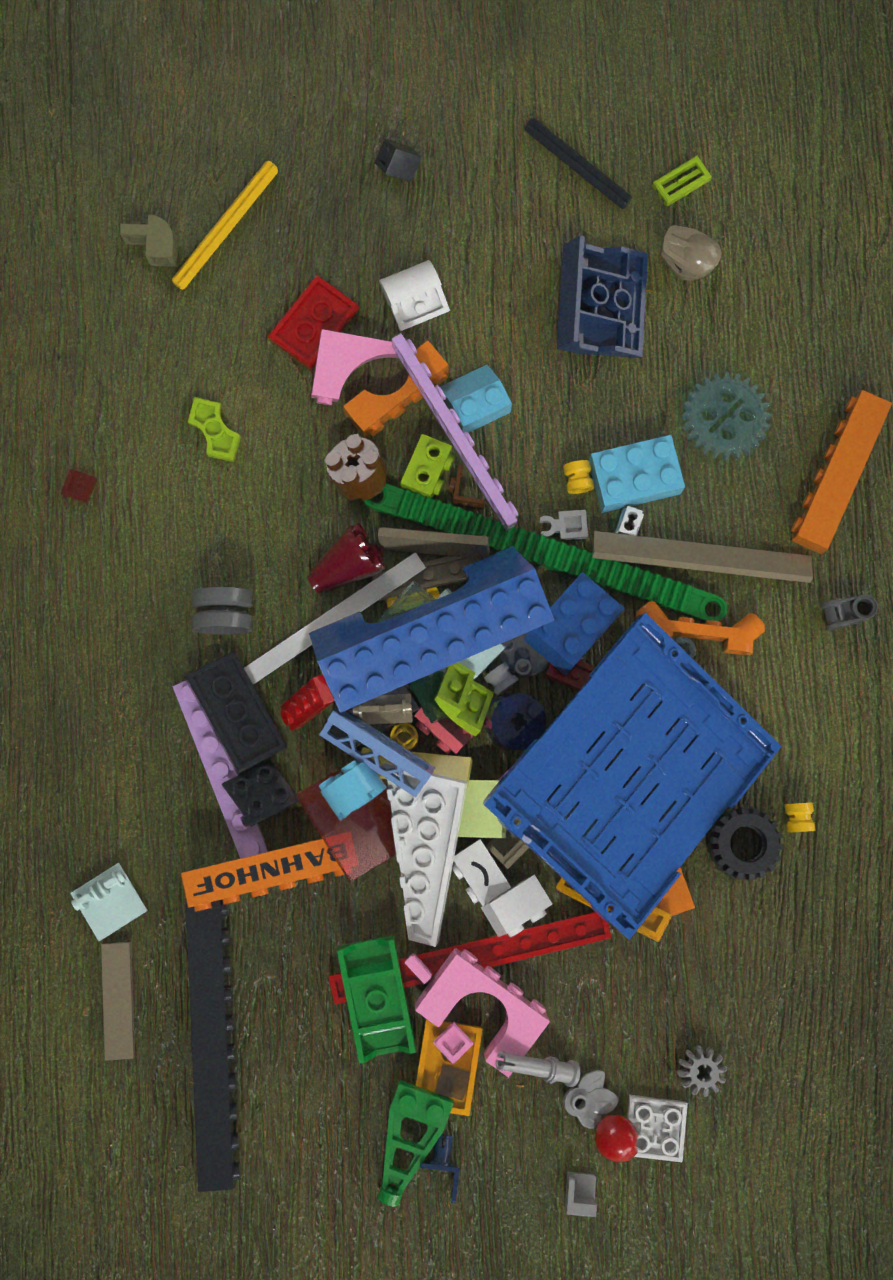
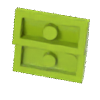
M457 662L447 667L434 700L451 720L476 737L482 729L494 692L473 681L476 672Z

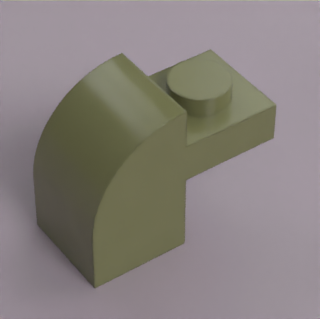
M148 214V225L139 221L121 224L120 235L125 244L146 245L145 256L151 266L177 267L178 244L170 226L162 218Z

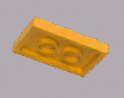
M426 1019L416 1086L454 1099L450 1113L469 1116L483 1028L456 1023L474 1044L452 1064L433 1043L452 1022L443 1021L437 1027Z

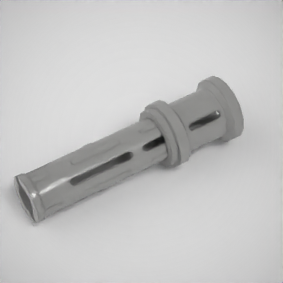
M500 1051L497 1057L503 1058L504 1061L497 1059L495 1061L497 1070L542 1077L547 1083L557 1081L563 1082L566 1086L574 1087L580 1078L579 1063L573 1060L562 1062L556 1057L551 1056L543 1060Z

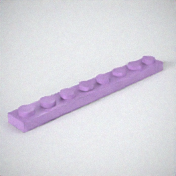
M402 334L392 338V348L507 531L515 526L518 521L516 519V516H518L516 508L511 501L506 503L501 495L504 492L501 484L496 478L492 479L487 472L489 466L482 455L477 456L472 447L475 446L473 439L467 431L463 433L458 425L460 419L453 408H447L444 403L446 397L439 385L434 387L429 379L432 376L431 372L424 362L419 363L415 356L417 350L410 339L405 340Z
M184 681L172 686L240 859L269 852L259 824L256 823L253 827L249 825L245 827L242 824L240 817L243 814L222 786L223 782L237 776V773L187 682Z

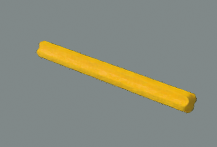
M266 161L174 275L172 282L175 286L182 290L187 287L278 173L275 164Z

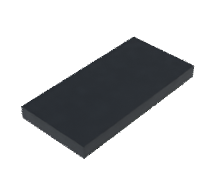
M235 651L184 676L237 775L287 748Z

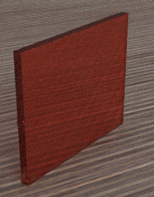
M340 769L335 773H329L326 778L297 793L296 797L350 883L379 864H385L389 858L396 855L391 822V818H393L391 803L388 800L386 789L359 809L353 810L350 815L342 820H339L321 794L322 790L319 788V785L340 772L343 775Z

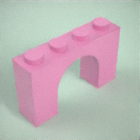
M454 948L415 1001V1011L439 1027L461 998L474 992L489 993L503 1003L506 1008V1016L503 1026L484 1051L485 1061L496 1068V1059L504 1061L503 1058L497 1057L500 1051L525 1056L550 1022L547 1013H545L547 1011L546 1007L535 999L532 1002L522 996L524 992L511 982L509 985L505 984L500 980L501 975L489 966L483 968L476 963L478 959L468 950L464 949L461 952ZM500 1071L508 1078L512 1074L510 1071Z

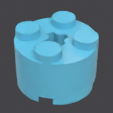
M352 761L341 769L343 775L340 772L319 785V788L322 790L321 794L339 820L344 819L353 810L359 809L387 788L377 772L369 768L365 761Z

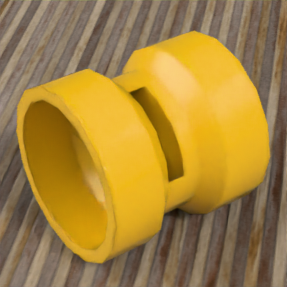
M573 461L563 466L564 474L568 477L569 481L566 484L569 494L585 493L594 489L593 479L589 475L591 471L590 461Z
M399 723L391 730L390 739L407 750H413L418 744V732L411 724Z
M813 803L784 804L785 813L789 815V821L786 824L787 832L816 831L815 822L811 817L814 811Z

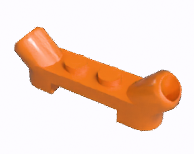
M649 601L636 612L635 616L637 619L643 613L648 614L671 638L679 636L723 642L722 653L752 655L753 641L765 632L763 621L753 613H748L732 627H723L722 622L706 621L705 624L694 623L695 619L679 617L678 621L669 620L654 601Z

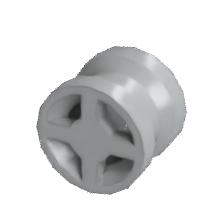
M506 662L496 667L484 677L487 683L493 685L494 693L497 696L519 680L516 675L510 673L509 665Z

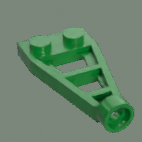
M399 1080L389 1109L383 1183L377 1196L380 1202L392 1207L399 1205L404 1189L419 1169L420 1163H423L443 1133L454 1104V1099ZM405 1117L427 1124V1131L419 1142L414 1143L401 1137V1122ZM396 1148L414 1153V1157L406 1170L393 1165Z

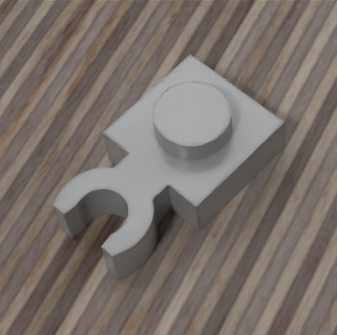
M586 510L559 511L558 519L556 520L550 516H542L539 519V523H548L551 527L549 531H542L540 535L546 538L552 537L554 533H559L560 540L588 538Z

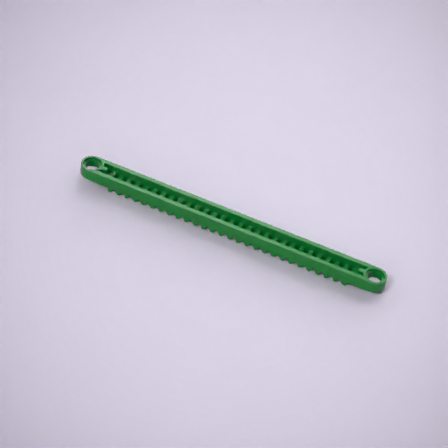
M385 484V487L382 489L384 496L380 502L374 503L370 500H364V504L371 510L436 532L489 537V547L492 551L500 552L513 546L530 564L575 579L583 572L601 588L645 603L654 601L660 608L704 623L706 621H720L727 613L726 602L717 595L694 588L691 585L682 584L680 581H673L668 577H661L659 574H652L647 570H640L638 567H632L626 563L592 558L593 553L585 549L569 546L564 542H558L555 539L537 535L532 531L528 532L523 528L513 526L506 531L502 523L495 521L493 518H486L481 514H475L472 511L454 507L449 503L445 504L440 500H433L428 496L424 497L419 493H412L407 489L404 490ZM714 602L719 606L720 612L718 616L710 617L705 612L707 603Z

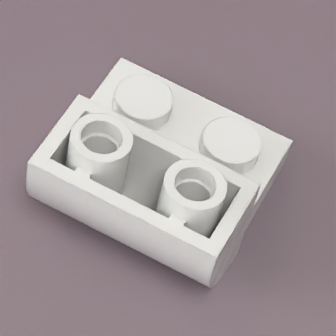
M430 260L379 280L399 331L450 311L441 288L442 284Z

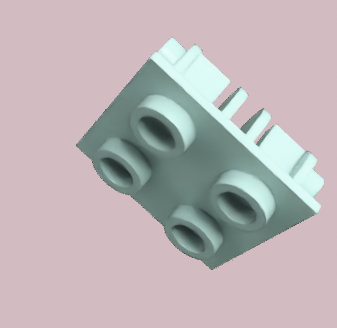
M117 863L70 893L74 899L71 901L73 907L77 911L80 909L98 941H101L148 911L120 863Z

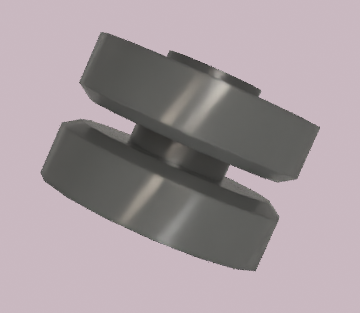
M208 587L191 591V606L201 611L191 616V631L215 635L244 634L253 631L252 615L242 612L253 607V592L251 590L234 587Z

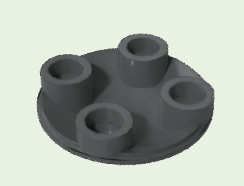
M528 632L504 642L507 647L499 654L502 663L506 662L509 665V671L519 676L537 675L550 664L524 641Z

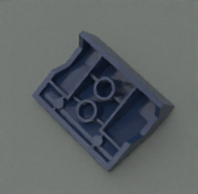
M581 235L563 245L557 349L586 355L642 357L648 253L622 246L611 248L597 247L586 244L585 236Z

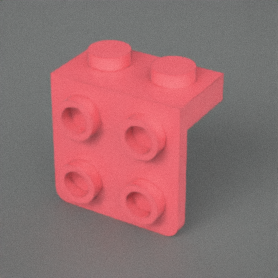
M435 695L424 708L421 707L414 715V718L418 721L415 726L426 736L429 733L433 734L438 739L436 745L447 755L450 752L457 755L473 735L457 725L443 712L434 700ZM489 710L486 714L483 725L488 721V719L491 716Z

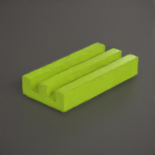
M695 156L654 181L652 187L658 191V196L660 199L663 198L664 205L667 207L709 182L712 176L699 157ZM692 167H698V169L682 177L681 179H679L678 181L674 182L673 184L669 185L664 189V184L678 177L679 175L691 169ZM701 174L703 175L695 181L691 182L690 184L686 185L685 187L681 188L680 190L676 191L675 193L671 194L670 196L668 195L672 191L676 190L677 188L681 187L682 185L686 184L687 182L691 181Z

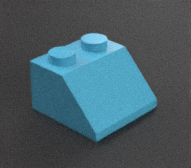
M488 365L440 386L446 397L445 402L448 408H453L460 419L458 425L463 433L466 431L469 433L511 413L512 403L500 379Z

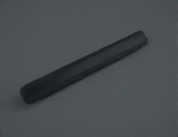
M531 118L527 122L525 131L621 209L629 205L632 199L629 193L537 119Z

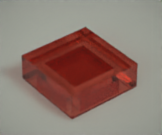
M70 469L60 494L88 504L98 479Z

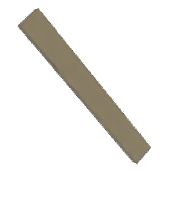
M594 531L592 558L806 583H811L813 578L811 556L599 531Z

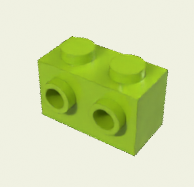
M422 434L402 478L401 489H407L412 493H419L424 497L428 496L432 499L434 494L439 496L444 485V480H441L445 470L450 471L455 456L452 455V446Z

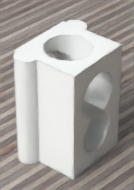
M630 506L623 508L615 533L637 536L644 516L643 511ZM628 515L635 517L631 524L633 527L631 531L624 528V524H627L629 521Z

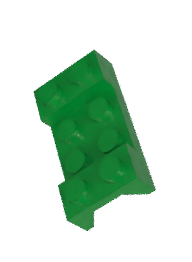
M390 935L339 945L337 954L359 1064L365 1063L375 1056L398 1051L409 1054L416 1053V1043L402 981L395 936Z

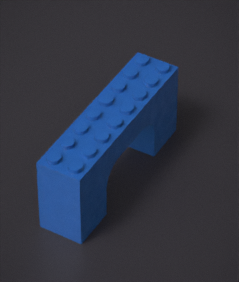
M511 546L462 567L467 583L458 590L404 614L379 623H366L359 611L310 632L309 635L317 662L339 712L341 713L555 621L535 568Z

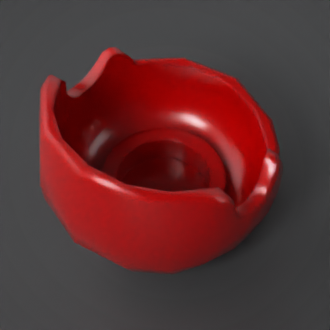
M608 1115L597 1125L595 1144L603 1157L616 1163L628 1162L638 1152L636 1146L639 1134L631 1120L621 1115Z

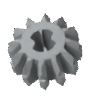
M697 1045L695 1048L696 1055L687 1049L685 1053L689 1057L688 1061L679 1059L678 1063L685 1067V1069L678 1070L677 1075L679 1077H686L681 1084L684 1088L691 1086L690 1092L693 1095H696L701 1088L702 1095L707 1097L709 1095V1087L717 1093L719 1088L715 1083L717 1081L720 1083L726 1082V1079L719 1075V1073L726 1072L727 1067L721 1064L718 1065L723 1057L720 1054L713 1056L714 1050L711 1047H708L703 1053L702 1047ZM700 1065H702L705 1068V1072L707 1073L703 1077L699 1074V1070L697 1069Z

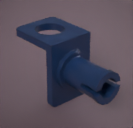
M441 1135L434 1145L433 1160L429 1161V1163H420V1168L454 1172L451 1203L456 1204L460 1168L453 1167L450 1163L453 1136L445 1135V1144L442 1148L443 1135Z

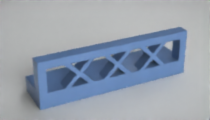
M338 707L333 710L326 725L319 734L358 761H365L369 768L415 798L435 769L434 766L363 720L353 716L349 711L345 710L340 713ZM332 725H335L347 733L348 736L338 738L328 731ZM355 740L366 745L373 752L362 754L356 749ZM379 755L397 767L391 769L384 768L380 764ZM403 771L420 780L416 787L405 781Z

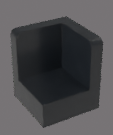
M385 138L375 164L387 175L412 181L422 157L412 147Z

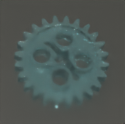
M729 372L724 374L723 379H720L719 375L715 373L712 377V382L705 377L702 381L703 386L697 383L693 388L695 393L689 392L687 398L691 402L684 403L683 408L688 411L684 412L681 416L682 419L689 420V422L684 424L683 429L692 431L687 437L688 440L697 439L694 448L701 445L704 446L703 455L711 450L713 451V459H716L719 453H723L724 461L728 460L730 453L733 454L735 459H738L741 456V451L746 456L749 455L751 452L750 446L757 449L760 445L758 440L763 441L767 436L763 431H767L770 428V424L764 421L769 420L772 414L764 411L768 409L770 403L761 402L766 394L761 393L757 395L758 384L753 387L748 386L750 382L749 377L744 382H741L739 373L736 374L734 379H730ZM720 394H729L732 402L723 401ZM739 400L744 401L730 418L728 417L713 433L709 432V429L720 420L722 415H726ZM701 412H710L713 420L707 421L703 419ZM747 412L752 420L744 421L739 413ZM728 430L732 434L733 439H724L720 431Z

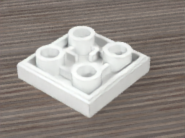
M629 1095L627 1119L631 1120L639 1134L636 1146L638 1152L634 1157L675 1162L683 1161L688 1105L686 1101Z

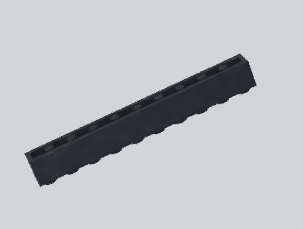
M222 899L211 902L212 908L195 912L194 906L188 908L186 902L198 1192L233 1190L237 1180H241L242 1174L241 1162H236V1150L240 1149V1134L235 1132L234 1120L239 1118L238 1102L233 1101V1091L237 1090V1074L232 1073V1061L236 1060L235 1043H231L230 1032H234L235 1019L234 1014H229V1003L233 1002V986L228 985V974L232 973L231 956H227L226 945H229L231 942L230 928L225 927V916H229V904L224 905Z

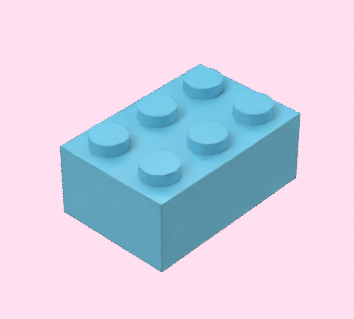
M671 435L592 453L589 458L591 475L601 513L680 495L685 488Z

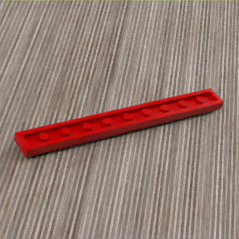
M591 912L525 928L512 937H509L508 934L500 937L495 935L417 954L416 956L432 972V977L426 982L428 983L454 948L461 952L464 949L468 950L478 959L476 963L486 968L487 966L494 967L610 939L612 936L608 922L596 912ZM408 957L400 958V970L404 988L424 984L404 963ZM341 973L329 975L334 1004L347 1002Z

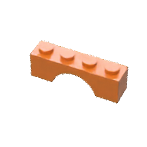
M426 341L416 349L417 354L415 356L419 363L424 362L429 368L432 375L429 379L434 386L440 385L448 377V363L433 345ZM409 375L405 384L398 391L389 395H375L363 390L346 403L343 409L348 419L362 436L366 438L370 434L374 436L384 428L383 424L390 418L394 420L401 416L405 411L404 407L412 401L417 403L423 396Z

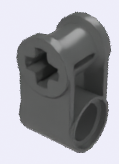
M870 595L835 599L820 604L821 609H824L828 624L826 631L863 623L874 617L878 611V603ZM858 602H862L868 607L867 615H862L857 611Z

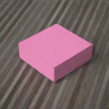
M412 953L405 960L404 963L424 984L432 977V972L415 953Z
M454 1021L433 1041L434 1045L452 1064L474 1044Z

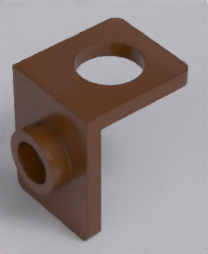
M459 464L457 477L451 476L449 492L454 493L453 505L483 510L485 500L459 496L463 464Z

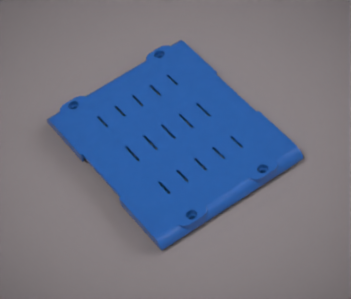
M646 613L640 615L589 674V680L539 739H534L483 802V805L497 817L498 821L512 835L519 837L589 902L592 909L606 922L611 923L628 940L631 939L681 874L676 871L726 808L733 809L782 747ZM643 684L642 688L637 692V694H636V695L632 698V700L630 701L629 699H630V698L633 696V694L638 690V688ZM661 701L660 705L655 709V711H654V712L650 715V717L648 718L647 716L652 712V710H653V709L657 706V704ZM677 719H679V720L676 722V724L672 727V729L668 732V734L665 735V733L670 729V727L674 724V722H675ZM602 732H604L603 735H602V736L598 739V741L594 744V746L589 750V752L586 753V751H587V750L590 748V746L595 742V740L599 737V735H600ZM695 735H696L697 737H696V738L693 740V742L688 746V748L683 752V750L687 747V745L691 742V740H692V739L695 737ZM620 749H622V751L609 765V767L606 770H604L606 766L611 762V760L615 757V755L620 751ZM714 753V754L712 755V757L708 760V762L704 765V767L701 769V767H702L703 764L707 761V759L711 756V754ZM640 766V768L637 770V772L633 775V777L628 781V783H627V784L624 786V788H623L622 786L626 783V781L630 778V776L635 772V770ZM658 783L655 789L651 792V794L646 798V800L641 805L640 803L649 794L653 787ZM560 784V787L555 791V793H554V794L550 797V799L546 802V799L551 795V793H552V792L556 789V787ZM675 800L676 802L672 805V807L668 810V812L659 822L658 820L662 817V815L666 812V810ZM577 802H579L577 806L572 810V812L568 815V817L564 819L565 816L569 813V811L574 807V805ZM517 818L518 823L515 825L514 820ZM595 819H597V821L593 824L589 831L583 836V834L591 826ZM615 836V838H614L613 841L609 844V846L604 850L603 853H601L602 850H603V849L607 846V844L611 841V839ZM633 853L632 857L628 860L624 867L621 870H619L622 867V865L626 862V860L630 857V855Z

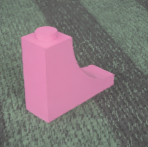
M322 329L311 398H316V403L323 405H332V402H338L345 381L358 367L379 358H399L392 348V342Z

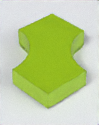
M194 397L188 424L198 428L205 435L207 455L234 462L241 436L228 429L223 423L221 403Z

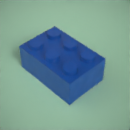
M582 572L550 607L555 621L529 631L524 641L566 676L625 608Z

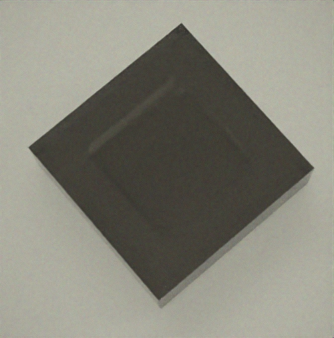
M443 1063L435 1093L463 1101L471 1071Z

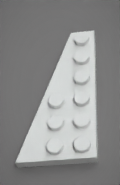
M386 762L383 764L386 769L397 767L393 763ZM403 771L405 781L416 787L420 780ZM432 773L415 798L387 779L388 800L391 803L393 817L391 822L396 857L401 872L400 885L403 888L405 900L404 912L408 940L436 947L439 942L468 781Z

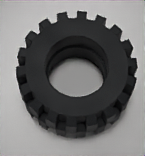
M754 808L733 809L721 814L707 835L710 838L709 843H707V849L711 852L709 857L711 861L716 863L715 867L718 870L725 872V875L737 879L754 880L757 877L762 878L766 876L768 871L772 872L776 868L774 864L780 862L782 858L779 852L784 850V844H780V838H783L782 832L777 831L776 827H778L776 821H771L768 814L759 812L760 810ZM740 827L751 828L759 840V849L756 855L747 861L736 858L730 847L731 836Z

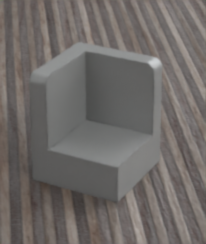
M567 1172L565 1210L567 1215L596 1217V1176L594 1174Z

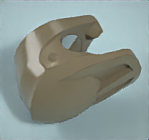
M673 225L667 230L663 238L660 255L677 277L693 281L710 274L718 265L722 252L719 244L708 235L693 228Z

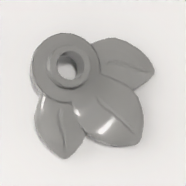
M595 1070L582 1075L577 1087L567 1090L563 1098L565 1110L570 1115L578 1117L583 1126L591 1129L597 1128L598 1123L602 1120L601 1114L611 1112L619 1102L616 1094L603 1088L605 1072L602 1070ZM582 1098L581 1104L575 1107L576 1100Z

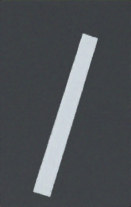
M415 552L244 667L252 684H255L312 645L310 632L359 611L362 612L424 570L426 567Z

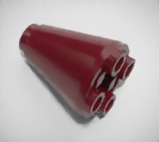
M357 523L354 526L348 527L312 568L311 574L307 576L310 585L318 594L378 575L386 568L381 559L383 553L375 543L370 544L366 539L367 533L361 524Z

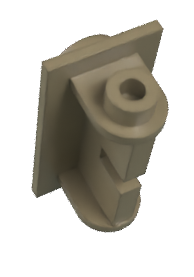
M411 694L380 695L353 707V716L358 717L369 725L411 723Z

